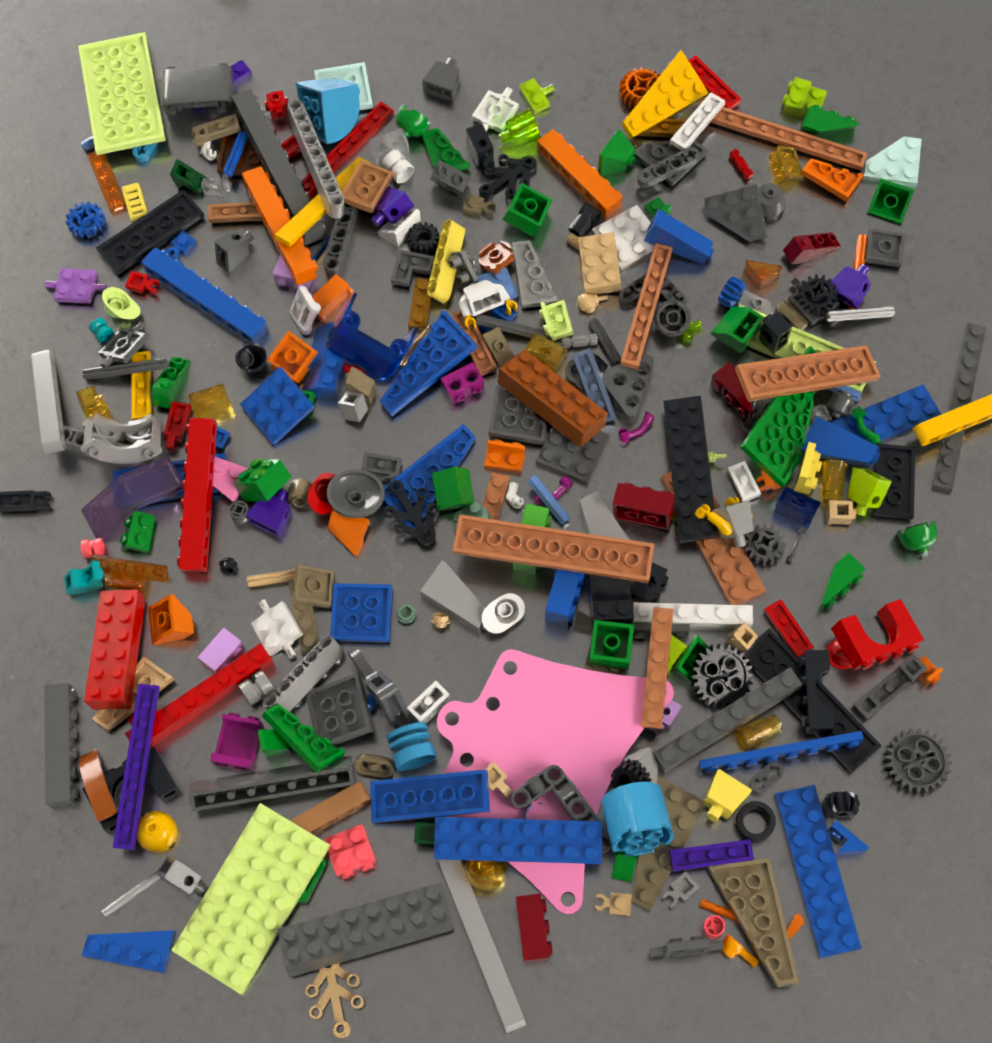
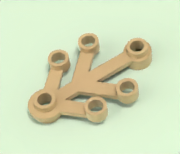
M340 963L332 964L330 968L323 967L319 969L320 972L313 983L305 988V993L308 997H316L319 994V987L327 977L328 986L317 1004L310 1008L309 1015L313 1019L321 1018L323 1010L331 998L335 1018L332 1028L333 1034L338 1038H346L350 1034L351 1027L348 1022L344 1021L340 996L349 1001L355 1009L363 1007L364 999L337 984L336 975L345 979L350 987L355 988L360 984L358 975L350 974L341 968ZM352 977L357 978V982L354 985L350 984ZM311 987H315L316 990L313 995L309 994ZM356 998L361 999V1004L359 1006L354 1005V1000ZM318 1008L319 1015L313 1016V1010ZM339 1025L344 1026L342 1033L337 1031Z

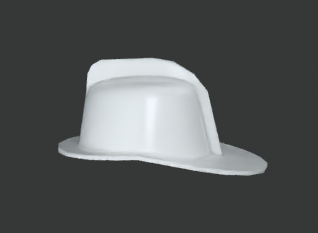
M513 593L500 596L484 609L482 613L483 626L491 633H501L507 630L523 617L525 613L523 600Z

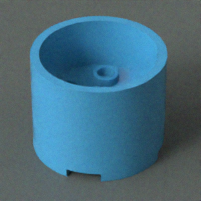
M652 782L630 783L613 789L602 798L601 804L614 853L620 851L625 856L648 854L654 852V848L662 843L668 845L673 840L674 833L663 791L658 784Z

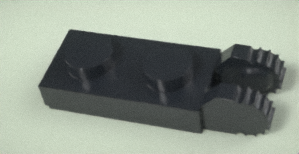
M35 490L0 492V512L48 510L51 505L48 502H36V498L41 500L50 499L51 493Z

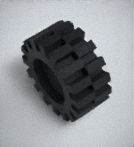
M418 222L419 226L414 224L413 228L410 227L407 233L409 249L412 252L428 253L431 256V251L435 253L438 246L439 231L431 223L428 226V222H424V225ZM426 235L430 237V241L419 243L417 238Z
M630 759L622 761L611 774L613 779L611 781L615 783L614 788H618L634 782H651V778H648L650 774L645 772L647 769L646 767L642 768L640 762L636 764V760L630 762Z

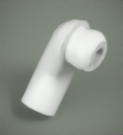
M211 141L201 146L200 153L207 160L212 161L216 159L217 152L210 149Z
M510 482L506 500L513 508L518 509L523 506L524 500L523 498L520 499L516 494L518 484Z

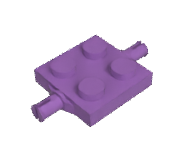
M61 268L57 281H45V288L56 289L54 294L56 302L91 304L95 292L104 291L107 289V284L96 283L98 275L96 270Z

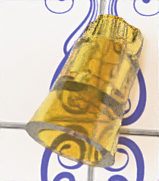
M839 460L822 462V494L824 503L828 504L829 500L842 501L845 476L848 469L846 462Z
M771 714L750 724L735 728L734 734L744 752L753 751L759 745L782 731V724L775 714Z

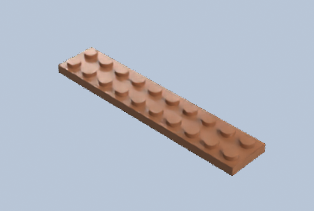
M460 514L453 545V554L649 583L654 551L653 543Z

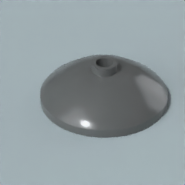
M358 469L339 473L330 481L327 488V499L332 509L338 514L349 518H362L373 514L381 507L385 496L384 486L379 478L368 471Z

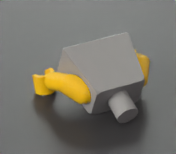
M729 497L724 502L725 506L713 509L712 512H710L708 505H702L695 511V515L700 519H704L707 516V520L718 528L723 539L733 538L735 548L746 546L744 534L753 532V515L749 500L740 502L737 497Z

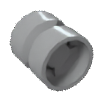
M261 669L252 674L250 680L245 679L238 684V687L251 706L260 701L262 695L267 696L274 690V687Z

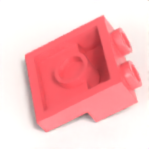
M363 824L324 838V841L331 845L328 852L337 878H350L354 875V872L359 870L362 872L368 871L373 868V865L377 864Z

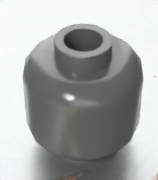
M842 390L832 393L826 405V408L830 411L829 415L837 419L849 416L855 403L852 399L853 396Z

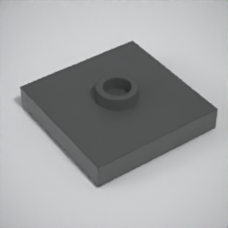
M869 228L865 262L901 268L905 233Z

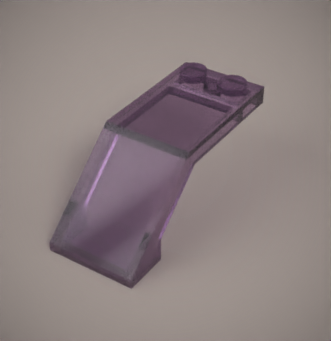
M166 456L119 475L81 511L95 537L104 540L137 509L166 497L173 498L183 489V481L170 458Z

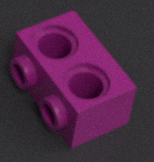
M473 362L440 378L441 387L452 404L461 402L467 396L477 394L484 388V379ZM475 379L474 382H469L468 380ZM453 387H458L459 389H458V390H452L451 388H453Z

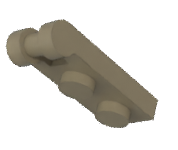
M236 114L204 123L191 129L194 145L197 147L203 146L206 142L241 131Z

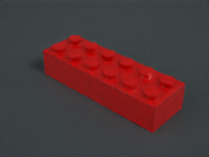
M139 590L100 591L84 702L92 710L131 709L146 600Z

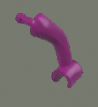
M647 411L638 428L628 431L626 428L620 429V441L626 443L630 438L643 434L653 423L654 416Z
M562 477L559 481L561 486L554 493H551L556 500L572 487L573 482L568 477ZM536 495L534 498L536 504H544L540 497Z

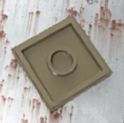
M297 564L295 567L292 602L330 609L332 607L335 571Z

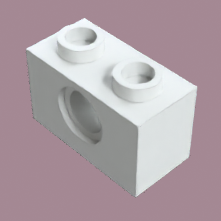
M435 681L407 709L417 723L423 722L427 724L444 705L451 701L450 694Z

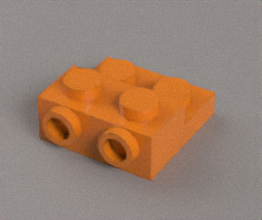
M288 330L267 361L272 364L270 367L275 371L282 367L291 379L299 384L310 370L308 366L318 352Z

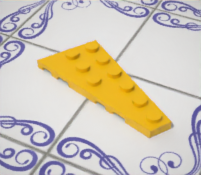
M682 50L676 54L674 59L622 122L621 126L630 139L709 94Z

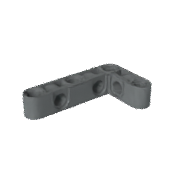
M550 765L539 774L534 775L524 785L515 790L511 796L512 806L516 809H524L534 801L536 802L537 799L548 791H552L559 798L563 808L573 821H600L573 782L557 765ZM550 770H556L559 773L557 780L549 779L548 772ZM517 794H523L526 797L524 804L518 805L515 803L514 798ZM576 803L581 804L584 808L583 813L575 814L572 806ZM602 824V837L608 841V847L602 849V853H605L612 846L609 834Z

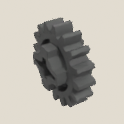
M764 523L763 528H760L757 524L753 532L745 535L746 546L744 547L746 548L744 551L745 553H750V560L752 558L756 559L755 564L762 561V565L765 566L766 561H768L772 565L774 559L779 561L780 555L784 554L785 550L783 548H785L786 543L782 541H784L785 536H779L781 530L774 531V525L767 528L766 523ZM756 536V541L752 544V539ZM777 545V550L773 553V548Z

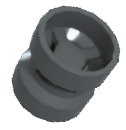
M239 500L234 501L229 507L232 520L238 525L248 523L246 513L249 509L247 504Z

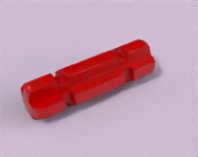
M737 149L732 150L729 157L734 161L740 173H743L744 179H751L754 175L751 168H748L749 165L740 156V152Z

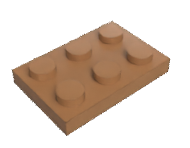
M360 160L342 191L344 203L373 213L393 178V172Z

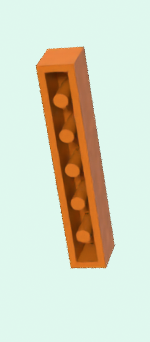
M552 129L537 140V151L593 207L602 212L601 215L605 219L622 207L623 197L621 193L615 190L607 179H603L597 169L591 167L585 157L580 156L560 133Z

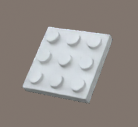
M638 205L592 229L593 235L614 232L620 272L650 257L655 246L644 241L650 221Z

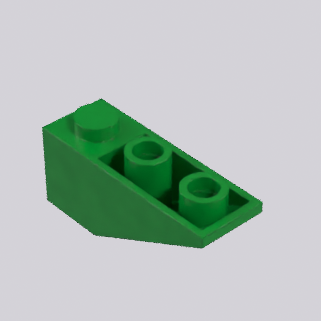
M813 105L806 109L800 129L820 134L855 128L860 123L856 122V119L853 117H842L836 111L829 110L828 112L823 110L822 106Z
M172 356L169 361V368L162 371L152 386V405L170 409L172 401L175 402L178 397L190 360Z
M849 552L834 565L819 607L820 612L824 608L830 609L836 603L835 599L839 595L843 597L850 590V585L853 583L856 585L864 578L862 574L866 568Z

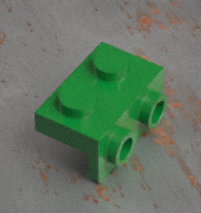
M136 510L126 515L123 522L125 531L120 537L121 550L132 549L147 553L156 516Z

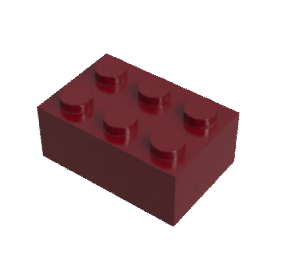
M627 482L623 484L618 483L612 503L614 518L670 530L675 512V494L666 490L656 491L647 486L637 487Z

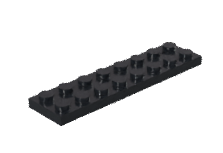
M701 395L665 400L663 403L673 491L675 494L679 542L686 543L717 539V527L707 520V516L704 519H700L695 515V511L702 505H708L710 512L715 509Z
M770 628L759 636L748 650L744 651L742 658L749 659L747 664L752 666V669L765 683L790 667L799 680L800 676H803V669L799 668V659ZM817 680L815 685L817 697L824 705L833 708L834 730L831 734L814 735L819 739L862 731L863 741L859 743V746L847 748V745L840 746L839 750L831 751L852 774L882 745ZM800 688V690L782 700L801 721L803 715H805V707L801 706V696L804 695V688Z

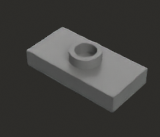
M746 290L737 304V307L739 304H742L765 315H773L778 304Z

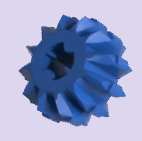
M734 276L730 277L719 294L718 301L729 308L735 306L745 291L746 283Z

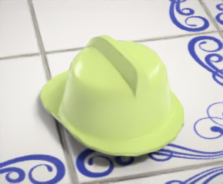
M110 287L103 291L102 300L108 315L120 319H135L139 316L140 307L125 291L116 287Z

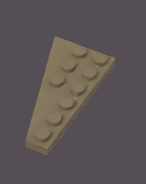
M658 775L657 784L661 786L674 838L668 845L662 843L654 848V852L638 856L631 902L650 912L672 870L669 850L684 848L705 808L704 800Z

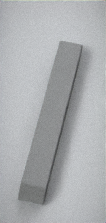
M292 99L287 104L289 124L327 214L331 218H340L344 213V197L302 101Z
M437 859L506 1033L508 1034L527 1026L461 860Z

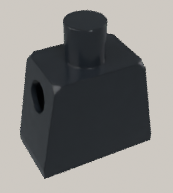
M479 123L467 128L466 145L476 165H484L486 169L492 168L495 165L493 161L494 148L483 124Z

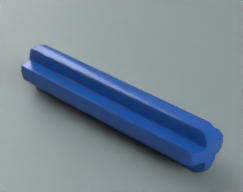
M245 131L238 132L223 169V174L226 177L233 176L248 138Z

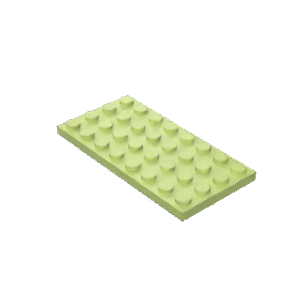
M145 32L78 46L96 154L101 155L166 141Z
M260 803L171 951L243 995L277 938L278 929L284 926L331 845Z

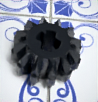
M832 792L824 798V809L830 817H851L859 812L860 802L858 795L853 792Z

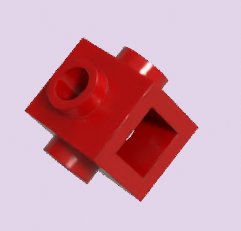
M283 90L267 93V101H264L266 112L270 111L271 119L287 117V104L289 100L288 97H284Z

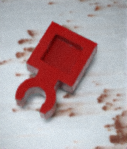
M131 271L125 287L127 290L142 294L145 289L151 294H156L157 291L152 286H160V283L157 279H150L146 274Z

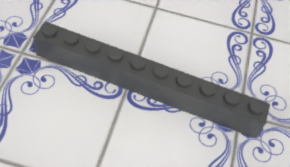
M251 89L232 95V107L292 219L311 201L310 195L304 191L301 178H297L294 165L289 163L286 150L282 149L280 138L275 136L272 123H268L265 110L259 106L258 96L254 95ZM318 220L302 235L304 245L324 239L326 227L322 220Z

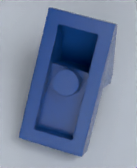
M837 820L828 829L831 832L832 838L844 843L835 856L860 855L869 849V846Z

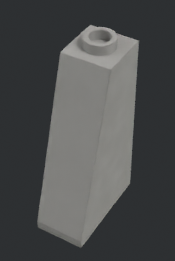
M597 491L586 493L581 497L579 508L587 534L629 540Z
M442 560L420 590L421 598L479 634L482 629L486 630L482 623V613L485 607L447 563Z

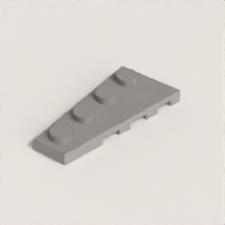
M530 240L512 242L522 308L541 306L542 302H545L546 305L558 302Z

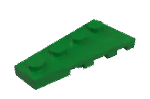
M279 704L264 711L262 715L266 722L316 773L343 757L346 752L341 747L337 749L331 745L332 741L328 738H321L314 733L315 729L311 726L300 723L297 716Z

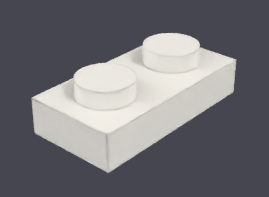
M745 461L727 468V472L742 501L752 500L761 495Z

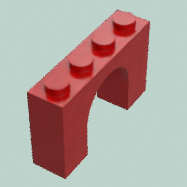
M901 599L885 604L876 612L888 633V645L876 643L869 638L856 615L839 620L831 628L853 670L859 668L865 670L873 666L875 662L882 664L889 660V657L895 659L902 656L906 651L912 653L919 649L918 645L924 641V638Z

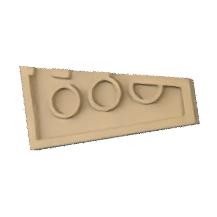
M143 657L136 665L131 709L99 710L92 720L110 732L134 712L139 684L160 686L161 691L175 679Z

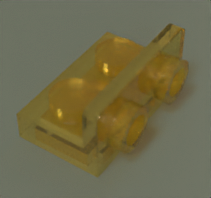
M777 146L769 155V161L777 185H781L785 180L801 181L804 178L801 174L802 169L795 148Z

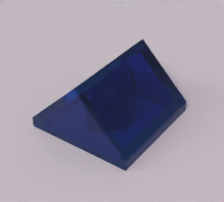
M785 487L777 501L774 512L809 528L821 502Z

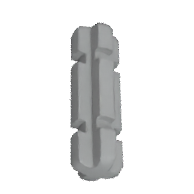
M589 334L588 337L587 335L573 336L571 339L570 337L562 338L564 349L570 348V346L581 347L588 346V344H598L597 334Z

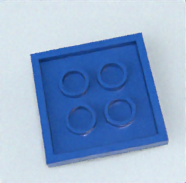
M282 367L274 371L240 403L242 408L274 445L315 408L313 403Z
M334 583L330 636L336 642L389 643L392 585Z

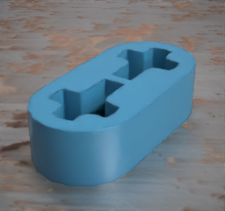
M157 143L134 147L133 155L136 161L146 162Z

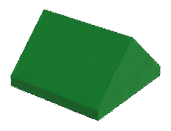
M880 178L868 213L902 224L915 189Z
M452 467L432 473L438 511L464 508L474 503L469 469Z
M698 635L694 636L673 671L675 677L688 685L695 682L689 676L694 675L690 668L696 667L692 661L699 660L697 653L704 654L703 648L710 650V647ZM710 664L707 666L708 674L712 671Z

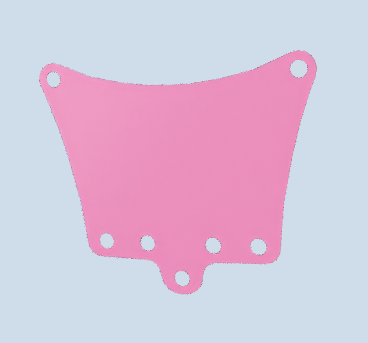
M506 650L499 657L481 695L476 701L472 703L452 701L448 702L440 710L437 717V728L453 745V754L444 774L485 770L490 764L495 762L508 777L504 783L514 792L548 766L557 765L573 782L597 815L601 800L612 780L611 774L613 770L622 762L626 753L644 729L641 727L646 677L592 671L551 662L518 650ZM508 661H513L517 665V671L513 675H508L503 670L504 664ZM668 681L666 683L667 693L664 708L670 703L674 695L673 687ZM490 697H496L500 701V706L495 711H491L486 707V701ZM449 712H455L459 716V722L454 726L448 725L445 721V716ZM464 753H470L474 757V762L469 767H465L460 763V757ZM550 770L548 777L550 780H557L559 773L556 770ZM489 788L490 812L444 817L524 819V812L527 807L516 809L512 806L511 796L506 798L498 788L493 792ZM548 791L537 799L536 802L531 803L533 806L526 814V819L573 821L563 808L559 798L552 791ZM517 794L514 801L516 804L522 805L526 802V797L523 794ZM576 803L572 806L575 814L583 813L584 808L581 804ZM509 862L561 913L573 914L582 906L585 864ZM571 892L574 894L575 903L572 906L567 907L562 904L561 896L563 893Z

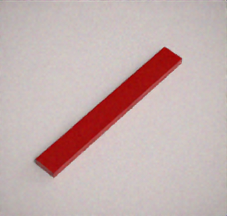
M380 101L326 156L333 174L394 114L392 108ZM309 173L302 182L304 191L308 192L311 198L318 190Z

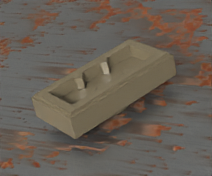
M499 327L482 335L499 368L515 357Z

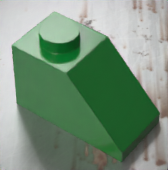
M258 730L261 749L267 759L291 754V746L275 730Z

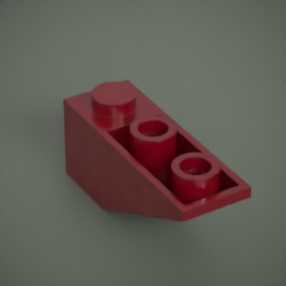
M833 232L794 236L783 249V252L790 264H799L840 248L841 245Z
M728 362L712 375L711 385L715 391L720 392L724 396L728 404H732L737 409L741 417H745L750 421L753 413L751 403L746 398L735 367Z

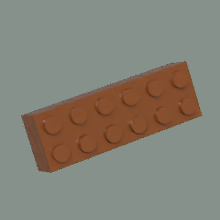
M525 349L499 368L497 383L577 446L581 447L605 427L608 415L605 410Z

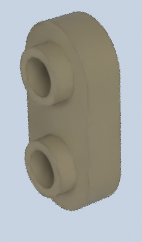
M782 300L778 304V312L784 318L787 317L793 327L804 330L808 326L807 320L787 301Z
M367 753L360 754L354 763L355 770L358 773L384 779L390 778L396 768L391 758Z

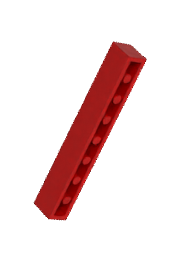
M190 418L189 424L186 427L188 442L185 444L187 461L184 462L186 477L182 483L184 498L181 500L183 517L180 518L182 533L178 540L180 555L177 557V566L183 572L207 573L217 422L212 418Z
M261 643L156 712L151 748L239 690L238 684L245 679L250 680L251 675L261 669L263 672H266L275 666ZM130 729L129 731H127L126 733H124V734L126 735V737L128 738L129 741H130L131 729Z

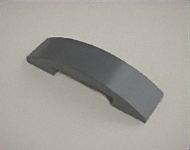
M913 654L853 705L868 719L906 689L928 668Z

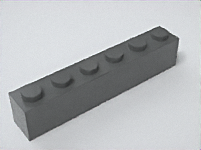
M69 683L44 685L45 803L50 807L75 805V798H78V789L75 786V778L78 777L77 767L75 766L77 748L76 746L74 747V739H77V729L74 727V720L77 719V711L74 708V701L77 698L76 690Z

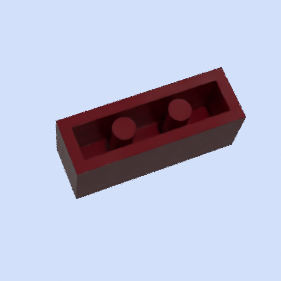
M541 893L516 896L524 963L549 960V954H553L552 943L547 941L546 933H550L549 921L544 920L543 912L547 911L546 899H541Z

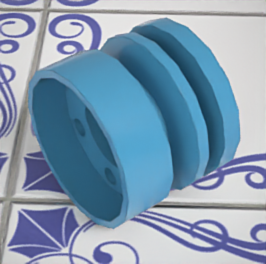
M426 723L408 724L393 730L386 736L390 744V750L396 752L392 757L397 771L413 770L427 765L437 758L433 743L426 742L430 739Z

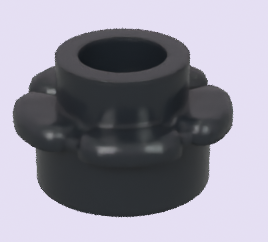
M226 557L219 561L220 571L224 574H233L237 569L238 563L233 558Z

